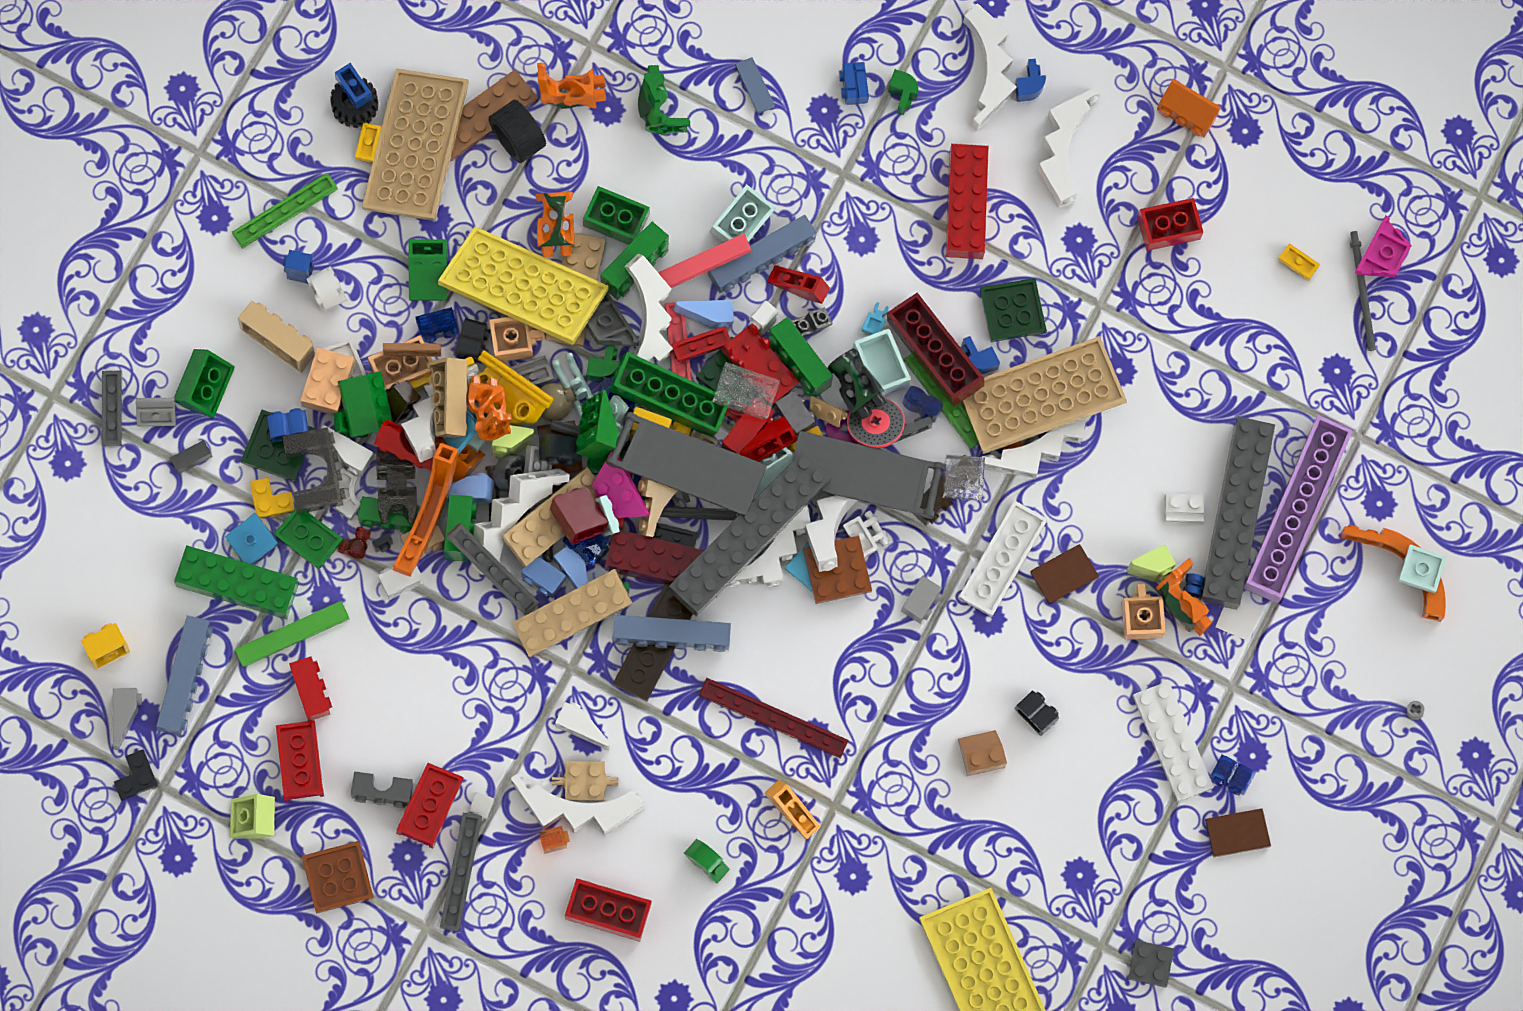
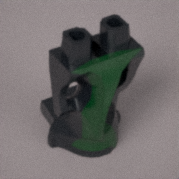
M852 348L828 365V370L838 378L841 384L839 392L848 410L852 414L857 413L862 419H866L872 414L867 404L872 402L876 408H879L886 403L884 396L881 394L884 392V389L866 366H863L860 372L857 370L855 360L858 358L856 349ZM846 374H849L852 378L851 382L845 379ZM862 376H866L868 378V384L863 383ZM847 390L853 391V397L847 395Z

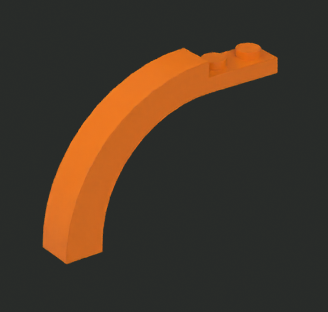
M440 443L433 457L430 479L414 525L393 565V571L411 577L423 552L426 551L448 497L459 449Z
M1348 525L1343 528L1340 536L1342 539L1386 549L1399 556L1402 560H1405L1409 545L1421 548L1406 536L1387 528H1383L1380 534H1377L1378 532L1368 529L1364 531L1360 530L1357 526ZM1440 578L1435 594L1422 590L1424 603L1422 618L1439 622L1445 618L1446 610L1445 591L1442 579Z

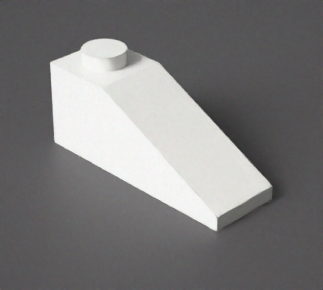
M323 425L322 432L347 468V471L355 476L359 474L363 477L374 459L373 452Z
M565 702L555 722V727L609 751L610 742L588 715L580 709L581 706L574 702H570V704Z

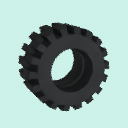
M365 78L362 80L370 90L372 100L358 109L348 108L343 104L348 97L338 83L334 85L335 90L332 89L330 101L334 117L338 118L341 124L345 122L347 127L353 125V128H358L357 125L359 124L362 127L363 123L366 121L370 123L372 117L375 118L377 115V91L373 88L371 82L367 83Z

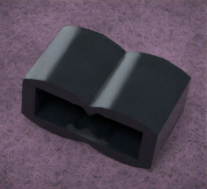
M465 318L457 343L455 357L462 359L472 357L474 362L478 363V357L485 350V347H482L483 342L488 340L490 329H487V323Z
M1032 690L1014 709L1042 736L1059 720V713L1053 706L1049 707L1044 702L1045 698L1041 693Z

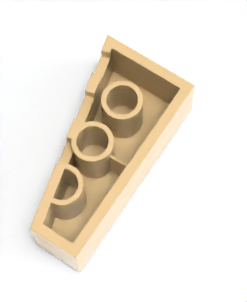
M446 357L427 362V367L431 369L432 377H429V384L433 385L434 390L431 401L436 407V410L433 412L436 436L448 438L466 436L467 360Z

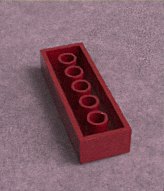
M918 292L886 313L888 324L953 407L984 387L983 375Z
M620 530V532L614 533L605 563V571L610 572L616 569L617 573L663 585L665 583L671 584L704 550Z

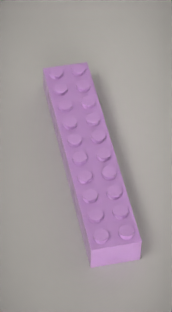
M1318 415L1243 589L1277 604L1282 599L1353 430Z

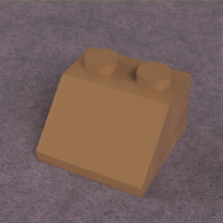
M996 730L958 739L967 777L1006 767L1007 761L1003 745Z

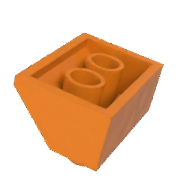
M1172 79L1157 107V110L1164 117L1172 118L1179 126H1185L1196 136L1204 138L1214 124L1221 109L1219 105L1175 79Z
M435 434V447L440 443L448 445L443 437L436 436ZM466 445L458 454L452 481L457 482L470 476L486 454L480 450L475 452Z

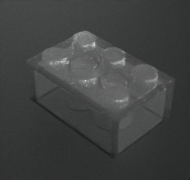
M725 362L712 402L766 420L769 417L780 380Z

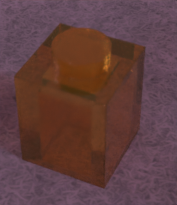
M562 826L539 832L544 854L566 849L567 842H570L567 830L563 831Z

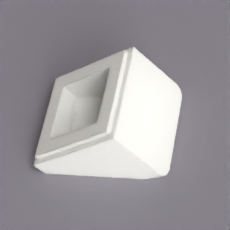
M476 792L469 812L487 819L495 802L494 798Z

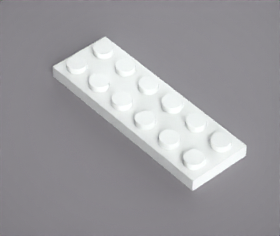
M1014 500L958 599L992 617L1048 519Z
M1169 681L1133 694L1135 704L1176 801L1180 802L1213 789L1214 786Z

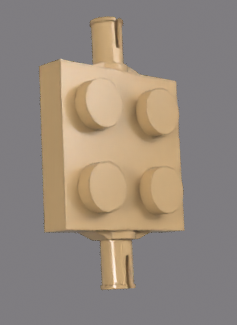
M566 761L564 777H552V785H563L565 800L604 801L606 786H618V782H611L618 781V777L607 778L605 761Z

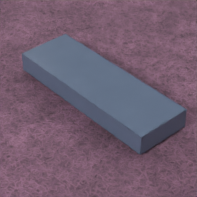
M753 57L736 63L735 67L757 114L775 108V104Z

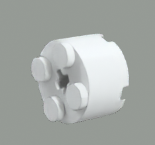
M331 266L307 278L309 286L315 293V299L323 311L347 301L345 293L338 279L334 276L335 273Z

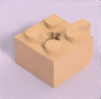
M511 317L489 320L494 357L502 362L533 357L532 345H535L536 341L545 340L544 332L534 330L533 327H529V325Z
M1137 584L1136 595H1132V598H1123L1121 602L1124 640L1163 638L1166 631L1162 596L1150 597V594H1146L1145 584ZM1141 615H1144V618L1147 617V619H1146V620H1142V618H1140V616H1141Z

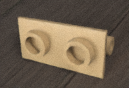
M814 396L810 398L809 410L816 417L836 427L840 426V420L847 418L848 414L845 409H839L823 401L822 398Z

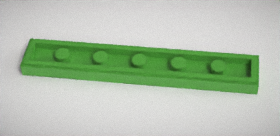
M326 173L232 231V235L243 249L338 190V187L329 174Z
M911 353L905 357V363L971 450L976 447L979 442L967 412L961 403L953 407Z
M339 601L236 648L235 651L244 668L343 623L350 618L342 601Z

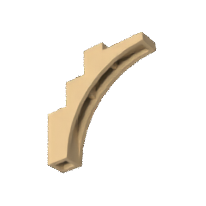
M641 477L638 483V491L640 496H645L643 502L650 515L642 516V519L639 521V535L653 537L657 521L664 507L678 490Z

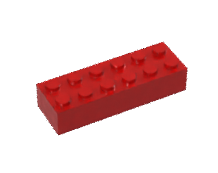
M951 143L949 151L945 257L983 259L989 146Z

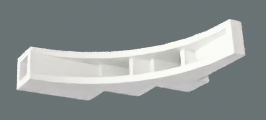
M637 254L624 266L633 278L642 306L640 342L632 354L649 362L652 361L651 358L663 361L670 355V351L673 348L659 331L665 330L670 325L669 322L672 318L658 302L665 300L669 296L668 292L672 289L643 255Z
M808 506L775 537L763 555L742 570L729 584V587L738 586L741 581L746 580L748 583L758 582V578H762L763 585L768 584V587L779 585V582L783 580L779 559L782 558V561L794 559L793 556L797 554L793 533L796 532L797 535L806 534L805 524L811 523Z

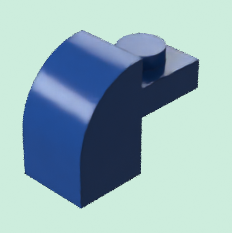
M1036 58L1028 59L1026 65L1028 77L1016 78L1017 102L1034 100L1043 91L1046 75H1041L1040 65L1036 64Z
M971 336L963 339L961 349L981 374H986L999 368L1000 361L992 346L978 352Z

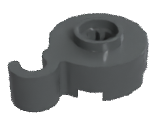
M508 454L499 459L494 470V481L501 491L509 493L510 475L524 473L526 456Z

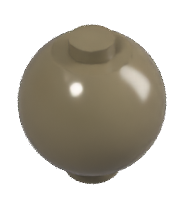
M550 383L540 388L554 399L549 408L544 410L541 417L552 421L553 419L562 420L568 416L572 409L571 404L577 401L572 387L566 389L561 384Z

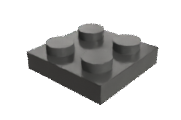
M1135 940L1128 980L1166 988L1174 948Z

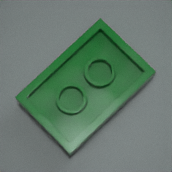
M299 505L274 533L276 538L318 570L344 541L342 537Z

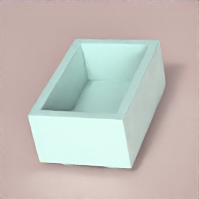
M890 329L854 341L853 348L857 351V360L861 369L863 366H866L884 389V392L881 393L882 395L909 386L911 379ZM864 376L868 384L869 380L866 376Z

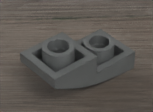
M825 307L811 311L806 316L791 320L803 337L821 331L833 324Z

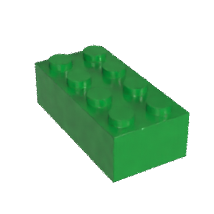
M652 221L601 273V283L609 286L608 293L616 300L621 296L624 298L630 292V287L634 284L633 278L624 266L637 254H641L654 267L655 261L659 257L663 258L669 250V235Z
M788 317L769 329L768 341L770 348L773 352H777L780 356L779 359L802 385L801 389L806 396L817 397L831 387L833 375Z

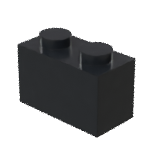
M551 433L540 437L539 460L547 461V464L551 465L559 463L563 464L564 467H573L575 463L582 461V455L576 453L577 438Z

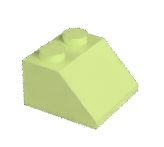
M509 425L511 428L510 434L492 441V456L500 459L504 455L519 454L526 449V445L534 443V429Z
M1164 544L1132 560L1126 571L1130 575L1149 581H1163L1173 571L1176 563Z
M254 794L231 799L230 838L261 839L274 836L275 797Z

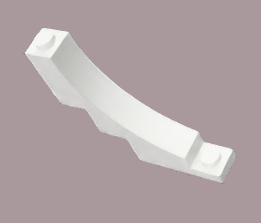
M977 3L974 7L970 6L964 12L963 23L976 37L983 52L986 66L985 87L977 105L979 110L972 117L973 122L971 126L976 130L1015 94L1017 88L1003 75L1012 66L1013 59L1000 48L1008 40L1010 32Z
M1099 86L1050 109L1048 113V118L1056 131L1044 137L1043 145L1051 158L1039 163L1037 170L1059 207L1071 205L1075 202L1077 196L1068 167L1069 144L1076 128L1089 114V105L1099 101L1102 92Z
M476 363L468 366L467 387L469 379L480 373ZM429 383L423 386L427 399L413 404L417 418L401 424L405 436L420 462L434 457L436 453L433 417L436 407L431 401V396L434 394L433 385Z
M1086 418L1052 429L1030 444L1003 450L1000 459H997L994 455L982 456L979 468L1036 479L1040 458L1058 461L1063 440L1081 444Z
M561 469L510 475L509 497L492 500L491 521L474 524L473 536L499 561L505 544L501 536L512 528L521 516L535 503L551 495L553 485L569 482L570 474ZM473 563L471 564V568L484 575Z
M833 494L831 497L817 500V511L821 520L805 524V531L819 572L830 571L838 567L835 551L836 532L844 515L858 500Z
M518 774L511 778V783L543 830L564 817L574 833L594 820L605 836L644 810L643 803L645 802L639 793L635 794L633 790L621 797L605 802L580 803L557 797L544 790L538 784L528 790L529 784L524 777L520 778Z

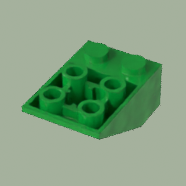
M409 239V301H447V288L438 285L439 278L447 268V239Z
M604 389L583 402L581 406L582 416L578 425L580 429L579 436L576 440V453L595 461L614 450L617 443L618 429L606 390Z

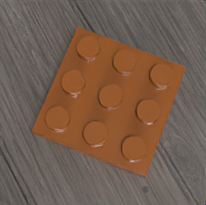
M859 536L835 540L838 567L830 571L819 572L810 546L803 547L815 604L872 592Z
M359 841L302 856L316 914L374 899Z

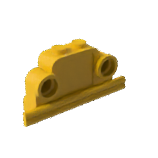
M485 350L478 357V360L487 366L483 372L477 375V377L481 378V384H485L487 379L493 378L497 379L499 386H503L505 389L506 414H511L512 418L510 424L519 427L524 422L530 425L536 423L544 410L548 409L553 402V397L543 392L542 389ZM495 402L494 407L499 410V405Z

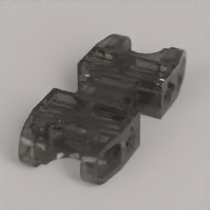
M377 448V480H386L387 487L378 488V514L381 524H388L391 515L395 513L403 514L409 520V524L415 522L417 514V487H407L406 479H415L416 467L408 460H401L395 454L384 452Z

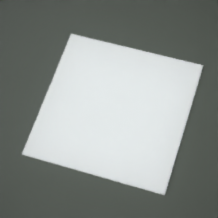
M1242 600L1237 610L1224 607L1216 628L1249 641L1262 609Z

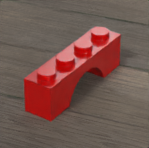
M388 419L382 423L374 445L384 452L395 454L401 460L412 462L418 468L430 470L431 473L433 457L420 462L405 437L403 427Z

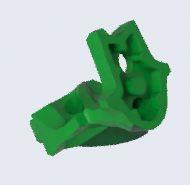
M648 65V73H644L638 97L639 116L645 121V130L661 135L687 132V127L690 126L689 118H669L660 111V107L668 98V93L664 86V74L659 73V65Z

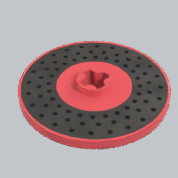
M885 398L886 403L876 408L870 402L867 406L872 411V414L866 419H862L857 413L852 414L849 412L847 426L851 437L860 445L871 448H883L896 442L902 435L905 425L903 412L897 404ZM876 420L879 422V425H876L873 421Z

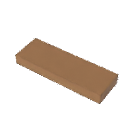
M383 343V355L440 357L441 344Z

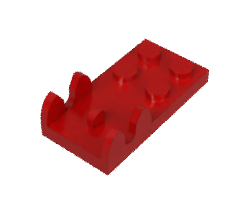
M750 324L725 344L721 350L768 406L771 407L798 385L799 381L772 351L768 339L762 338L758 334L757 326Z
M315 720L276 725L285 802H289L291 799L313 796L324 797Z
M427 763L397 827L396 834L416 840L433 849L464 777Z

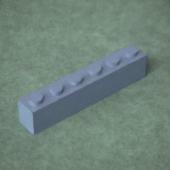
M803 215L750 245L752 252L708 271V276L719 294L723 291L729 292L737 283L748 281L751 275L764 272L767 266L772 263L773 265L778 264L786 255H794L802 246L805 245L807 247L813 244L817 232L806 215Z
M188 615L186 617L156 725L158 731L181 736L182 731H186L188 724L186 715L187 712H191L193 706L191 697L192 694H196L198 683L196 682L197 675L202 673V657L207 655V639L211 638L213 633L210 620Z
M614 615L613 642L623 646L628 645V643H636V646L647 647L650 644L655 645L657 648L675 646V649L684 650L686 647H693L697 651H705L707 648L713 649L715 652H725V650H729L731 623Z

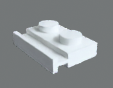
M1166 493L1165 522L1203 523L1204 495Z

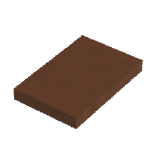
M1080 544L1030 571L1049 605L1099 578L1098 573Z
M1263 808L1205 819L1213 858L1271 847Z

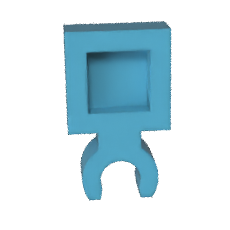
M877 302L874 306V314L868 313L861 331L870 335L881 332L886 323V319L882 317L888 312V306L885 307L884 311H879V302Z

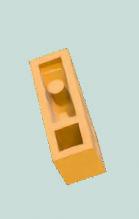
M778 780L765 792V795L806 840L821 827L788 784Z

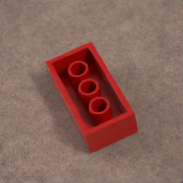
M576 878L566 909L565 920L640 942L652 901Z

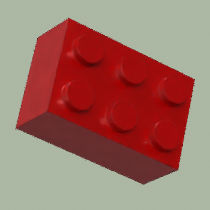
M1194 198L1143 208L1139 210L1137 215L1146 251L1201 240L1204 233Z

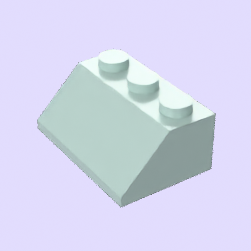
M746 184L714 223L710 233L722 243L741 234H745L749 242L776 207Z
M786 447L760 461L767 468L753 500L792 463L794 455Z

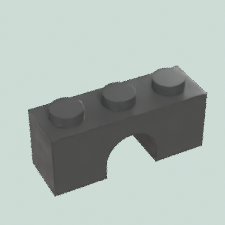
M354 771L351 788V798H354V801L366 803V800L374 801L376 805L390 803L397 808L408 806L412 795L413 779L393 777L391 787L385 791H380L374 787V774Z

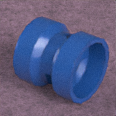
M1186 574V586L1183 587V591L1185 590L1194 598L1201 597V585L1204 584L1205 578L1198 574Z

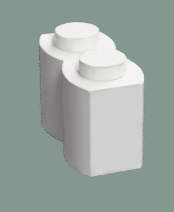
M764 301L749 317L750 322L748 326L750 324L756 325L759 331L758 334L762 337L777 321V309L769 302Z

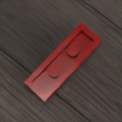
M726 326L672 343V348L677 362L680 363L721 349L730 341Z

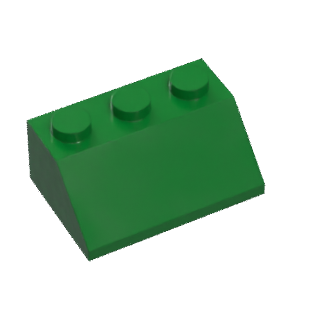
M194 349L175 393V402L188 410L214 418L235 366L208 349Z
M381 371L338 381L350 437L379 432L382 423L387 419L393 422Z

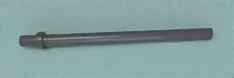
M1358 231L1350 232V247L1353 248L1355 268L1357 269L1362 260L1360 251L1362 245L1358 238ZM1357 275L1368 351H1374L1376 346L1365 276Z

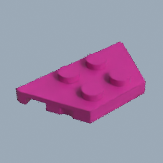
M1385 215L1354 274L1393 278L1397 275L1412 245L1402 236L1398 228L1395 229L1389 222L1390 218Z
M619 455L617 460L622 462V459ZM605 461L592 484L597 497L607 495L612 503V511L616 518L649 516L650 513L628 471L611 467Z

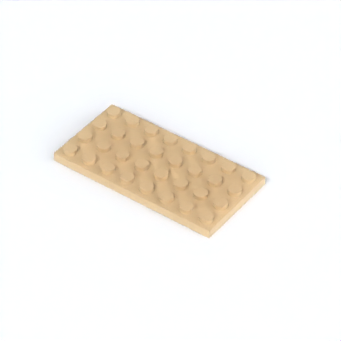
M396 69L362 204L363 210L436 221L467 94L468 79Z
M1098 336L984 377V387L962 402L981 450L985 454L1127 403V399L1101 337Z

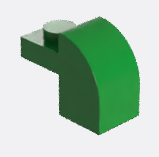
M894 69L888 92L901 96L897 114L904 115L905 110L910 109L912 100H917L918 84L910 74Z
M607 345L604 359L589 357L586 380L606 382L614 377L619 365V361H613L617 360L618 349H615V345Z
M698 839L684 852L687 858L695 866L702 869L716 884L730 870L722 861L723 859L712 848Z

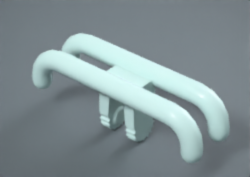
M569 352L566 354V360L575 376V379L571 380L570 383L561 368L559 360L554 359L552 365L561 384L566 389L572 387L577 401L572 404L581 419L582 405L579 400L585 397L588 400L593 394L581 374L573 354Z

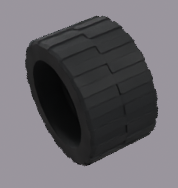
M512 100L489 116V124L495 136L508 154L518 163L524 162L546 146L545 136L538 123L518 100Z

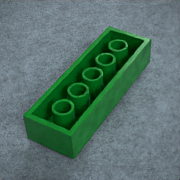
M626 352L622 356L608 390L710 437L718 433L731 400L722 394L630 352Z
M188 545L185 547L174 580L178 588L286 620L288 619L299 586V581L296 577Z

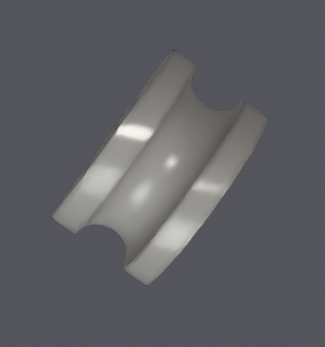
M1419 701L1410 702L1406 710L1407 716L1412 720L1421 719L1424 714L1423 704ZM1412 707L1415 709L1419 708V714L1416 712L1412 713Z

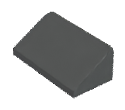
M204 440L169 459L179 475L213 456Z

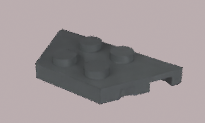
M607 292L586 324L587 330L597 345L639 346V339Z

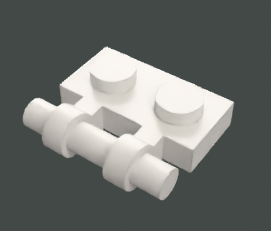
M871 510L864 514L867 518L865 522L858 516L843 525L849 538L854 536L860 537L864 558L879 550L876 542L881 541L883 547L890 544L886 531L882 530L877 516H874ZM872 526L876 535L872 537L867 529L868 527Z

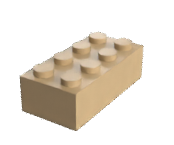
M251 301L238 317L240 329L302 373L315 356L313 341L306 335H299L297 329L292 325H286L281 322L282 319L277 314H270L266 311L267 308L260 302L256 304L254 301Z

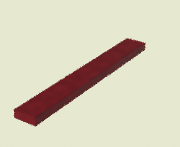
M706 678L699 693L701 698L840 759L849 741L709 678Z

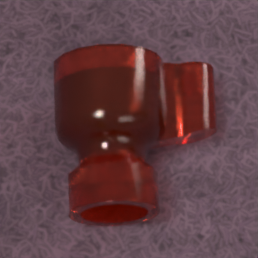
M357 527L355 538L343 539L344 541L337 551L346 553L354 558L363 559L368 548L366 541L369 540L371 532L365 528Z

